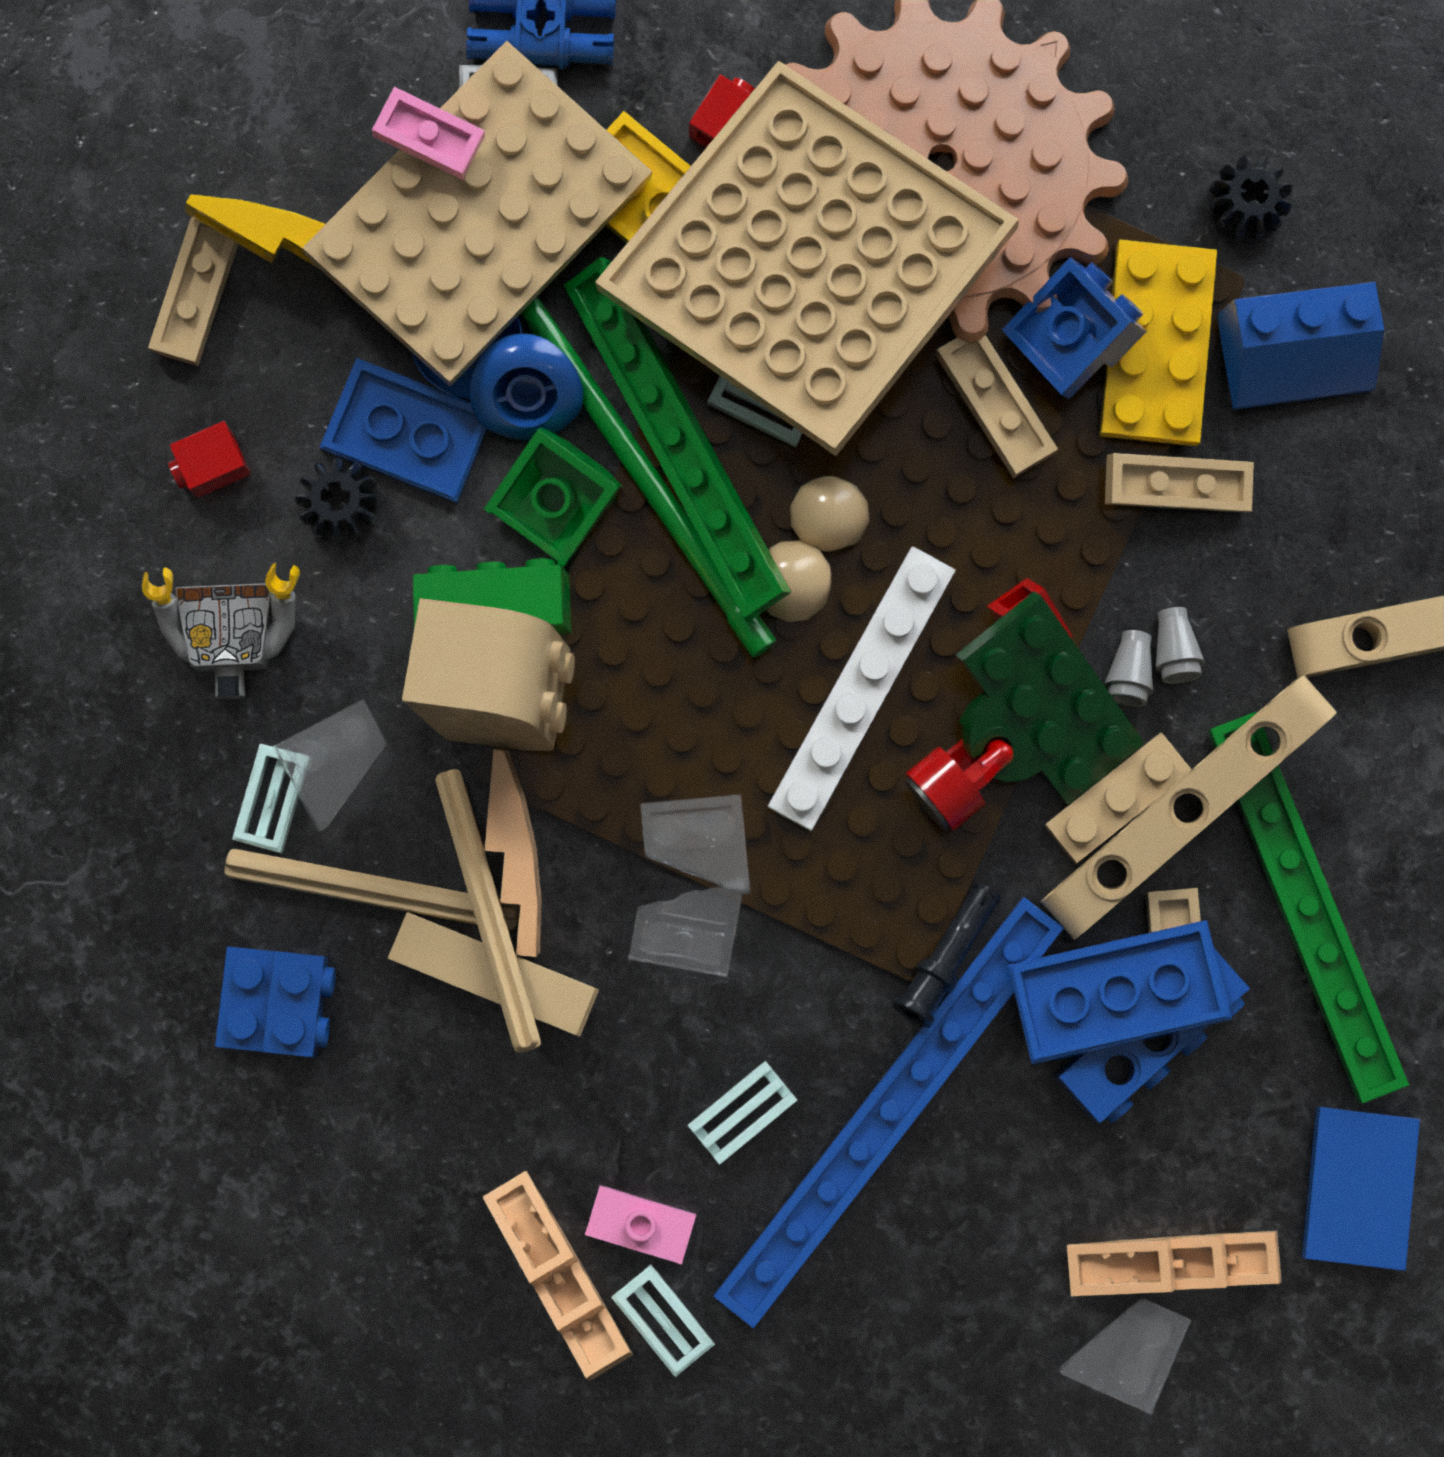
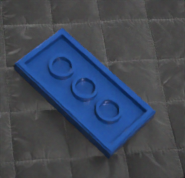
M1207 920L1008 965L1032 1066L1228 1022L1232 1019Z

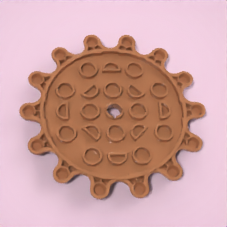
M895 0L894 24L891 28L884 31L867 29L850 13L840 12L835 14L825 25V37L834 53L830 66L818 70L807 68L797 63H788L786 66L928 159L930 153L943 152L948 154L950 152L955 166L946 172L1019 219L1018 229L948 315L952 331L957 338L969 343H976L978 340H981L988 331V308L997 299L1011 298L1020 303L1022 307L1028 301L1033 303V296L1050 279V267L1057 260L1071 257L1085 265H1089L1091 262L1097 265L1106 258L1109 250L1108 241L1103 233L1086 220L1084 215L1085 207L1092 199L1116 197L1122 194L1128 184V174L1119 162L1098 157L1089 149L1088 137L1090 133L1110 122L1114 115V103L1111 97L1104 91L1074 93L1067 90L1060 83L1058 78L1059 70L1070 56V45L1063 34L1055 31L1048 32L1031 44H1018L1011 41L1003 33L1002 25L1005 11L999 0L973 1L967 16L960 22H947L939 19L933 14L929 0ZM1051 298L1038 305L1036 313L1051 306Z

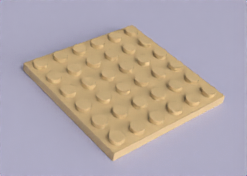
M778 61L600 275L595 284L597 291L836 456L1018 229L1019 219Z

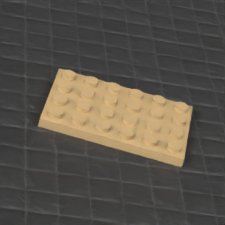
M508 41L440 108L485 130V138L464 179L461 180L399 149L302 248L303 254L449 386L472 365L652 178V171Z

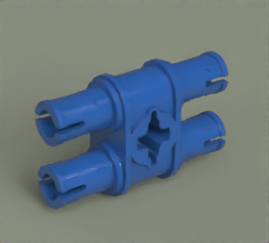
M469 0L470 13L513 14V19H516V26L512 25L511 30L473 29V27H468V40H466L467 60L489 59L508 41L533 65L559 66V70L569 68L570 63L608 64V66H613L614 34L571 33V29L567 28V21H572V16L615 19L616 0ZM545 10L548 21H546L545 29H542V36H538V30L535 25L538 23V18L541 17V11Z

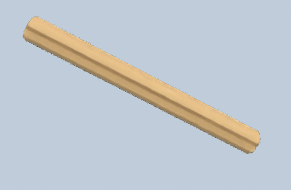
M452 769L442 772L436 776L435 781L511 1042L517 1053L527 1052L539 1047L541 1040L466 785L459 770Z
M238 849L230 850L226 858L225 876L228 878L477 925L469 894L465 892ZM500 903L508 931H514L519 921L520 905Z

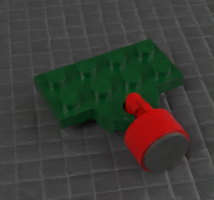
M1033 591L956 654L982 693L967 705L959 721L963 725V739L947 752L939 746L905 773L907 779L904 782L930 817L944 831L949 829L954 832L986 805L979 790L989 783L992 778L1012 782L1026 780L1041 772L1060 800L1069 806L1141 747L1144 741L1043 597Z

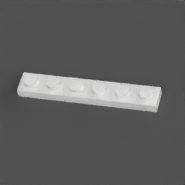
M913 546L911 547L767 808L810 832L812 831L955 572L954 568Z

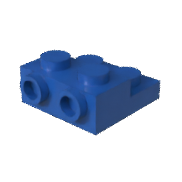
M1071 257L1033 296V303L1028 301L1002 329L1058 392L1068 399L1104 363L1112 368L1147 332L1137 322L1144 315L1142 311L1125 295L1121 294L1117 300L1111 295L1107 288L1113 282L1098 266L1091 262L1087 267H1084ZM1051 298V306L1042 312L1036 313L1037 306Z
M227 946L215 1047L318 1057L319 1048L327 1047L330 1031V1018L322 1017L324 998H332L336 979V968L328 967L329 957Z

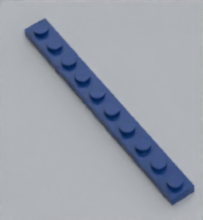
M1025 897L1021 898L958 979L953 992L947 993L933 1013L935 1021L931 1028H920L717 1289L713 1297L752 1328L757 1325L1014 993L1008 965L1041 958L1063 930L1061 925Z

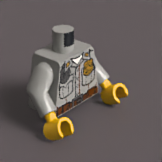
M273 563L266 575L265 583L176 587V596L171 594L174 580L173 573L170 569L163 568V578L166 584L161 587L152 585L148 579V573L145 572L142 580V592L149 600H152L160 631L178 658L190 663L191 667L197 672H215V698H245L244 670L267 669L269 659L280 654L295 629V593L293 589L300 576V570L297 566H292L289 581H283L277 577L275 572L277 565Z

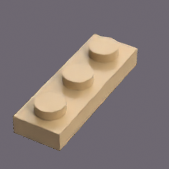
M193 217L190 219L148 349L152 353L199 366L238 244Z
M986 335L976 343H969L956 338L937 349L935 354L1013 479L1057 452V446Z
M1120 453L1108 454L1106 460L1105 504L1240 513L1251 512L1254 462Z
M1161 732L1043 826L1070 860L1076 864L1156 801L1192 769Z

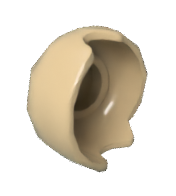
M835 476L816 478L801 486L790 505L792 528L802 542L816 547L820 551L831 552L856 544L861 539L869 523L868 502L858 487Z
M800 540L781 541L770 547L769 552L792 593L769 607L767 611L770 615L787 622L808 620L821 610L827 602L831 588L830 565L816 547Z

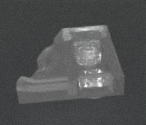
M363 699L275 744L273 747L317 831H321L328 827L387 743Z
M741 795L641 804L646 858L741 894L750 893Z
M730 880L728 884L703 891H692L665 902L657 901L638 907L629 959L727 977L745 880Z
M1141 1297L1063 1363L1059 1373L1152 1414L1191 1320Z

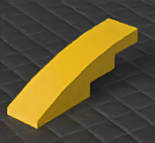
M191 194L186 201V214L268 262L273 263L281 247L317 267L303 254L302 248L323 228L324 223L295 212L244 200Z

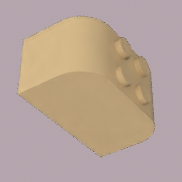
M420 598L402 701L445 740L525 751H550L554 749L556 734L562 733L564 730L567 707L566 703H562L565 683L570 684L573 678L575 656L573 653H570V648L553 626L540 618L506 609Z

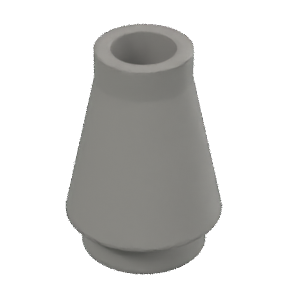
M1172 607L1159 611L1157 613L1159 624L1155 670L1161 673L1162 681L1169 684L1185 683L1200 678L1202 676L1201 666L1205 664V660L1189 622L1187 609L1184 607Z
M1138 630L1122 632L1121 643L1104 683V686L1118 705L1142 707L1147 704L1148 696L1153 694L1150 649L1152 636L1146 632Z

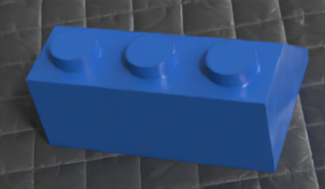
M1376 282L1234 299L1216 314L1233 410L1366 393L1376 389L1384 336V324Z

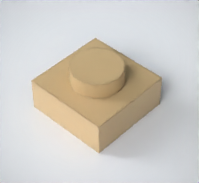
M1198 888L1145 893L1149 933L1201 921Z

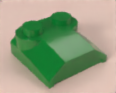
M539 428L484 510L489 514L492 513L552 556L558 565L565 567L603 513L613 505L622 485L607 469L570 442L545 428Z

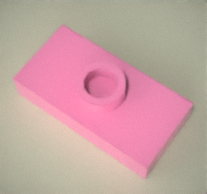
M394 87L372 128V135L463 180L485 138V130Z
M600 1185L585 1235L682 1264L696 1214Z

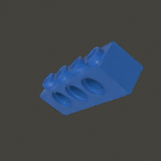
M1214 949L1232 1017L1245 1005L1240 997L1250 988ZM1208 1026L1166 1035L1165 1044L1157 1051H1151L1145 1046L1143 1041L1077 1055L1053 1077L1093 1122L1101 1123L1106 1118L1110 1123H1113L1132 1107L1133 1102L1129 1097L1142 1085L1148 1090L1153 1088L1171 1071L1166 1064L1181 1051L1184 1056H1188L1208 1038L1203 1032ZM1116 1055L1123 1057L1129 1065L1127 1079L1118 1085L1111 1083L1105 1075L1107 1061Z

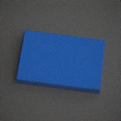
M356 358L319 448L322 452L353 464L357 462L363 468L458 505L488 429L477 419L471 402Z
M1316 1107L1302 1258L1406 1271L1420 1119Z

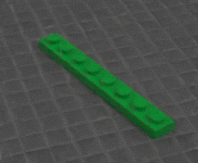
M600 257L564 284V287L743 618L753 619L792 592L645 323L597 291L595 282L611 263L610 260Z
M1257 711L1208 730L1207 732L1214 749L1252 718ZM1264 728L1256 729L1250 740L1253 751L1260 756H1267L1273 753ZM1277 765L1240 797L1236 803L1358 1103L1363 1104L1406 1087L1409 1083L1279 765Z

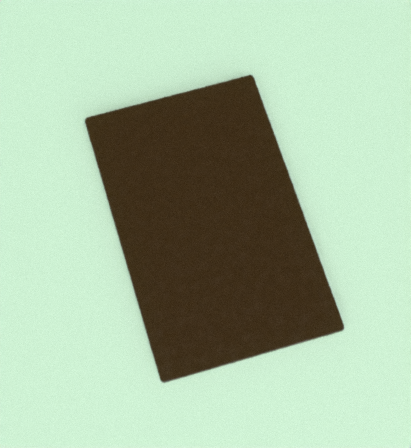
M943 152L929 154L928 159L943 170L949 171L954 168L955 164L950 152L948 154ZM1089 205L1085 207L1084 215L1086 220L1103 233L1108 241L1109 250L1107 256L1096 266L1112 282L1114 278L1116 245L1119 240L1174 245ZM1069 258L1059 259L1056 262H1054L1049 270V278H1051ZM1216 264L1207 366L1220 339L1216 314L1234 299H1238L1244 287V278L1240 274ZM1113 283L1107 288V290L1111 293V295H1112ZM1011 298L997 299L989 306L987 313L989 325L986 337L1058 448L1054 455L1014 479L935 355L937 349L957 338L952 331L948 317L836 456L803 433L797 446L794 447L707 405V401L720 375L677 346L668 367L768 550L781 541L800 540L791 526L790 505L801 486L823 476H835L858 487L868 502L869 523L861 539L856 544L831 552L821 551L829 563L831 571L830 592L827 602L821 610L808 620L787 622L774 617L767 610L759 614L777 642L761 655L752 658L729 625L727 616L621 463L614 478L622 487L617 493L613 505L603 513L585 538L569 571L571 634L559 635L570 648V653L574 654L575 666L571 683H565L562 703H566L567 707L564 730L562 733L556 734L554 749L550 751H525L486 746L475 769V775L480 782L490 786L493 750L498 748L508 749L528 804L912 982L916 976L914 967L917 962L922 961L923 958H930L960 909L1018 782H1005L992 778L989 783L979 790L986 805L954 832L949 829L944 831L924 810L904 782L907 779L905 773L939 746L947 752L963 739V725L959 721L967 705L982 693L956 654L996 622L987 605L1026 578L1045 588L1073 635L1071 639L1079 648L1143 508L1140 506L1105 504L1107 455L1120 453L1166 456L1172 444L1099 436L1106 364L1104 363L1070 399L1061 395L1002 331L1010 320L1023 308L1020 303ZM725 391L723 392L722 397L790 430L793 429V426L785 420ZM639 426L634 438L684 509ZM913 546L954 568L955 572L810 832L767 807Z

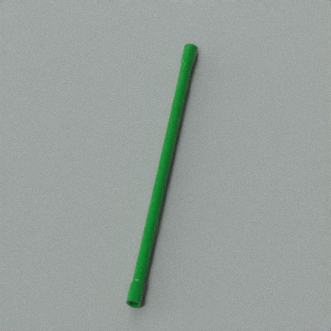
M537 296L520 315L534 335L545 338L557 346L575 366L583 387L582 406L727 616L729 625L750 656L755 658L770 649L777 640L759 615L753 619L743 618L690 518Z

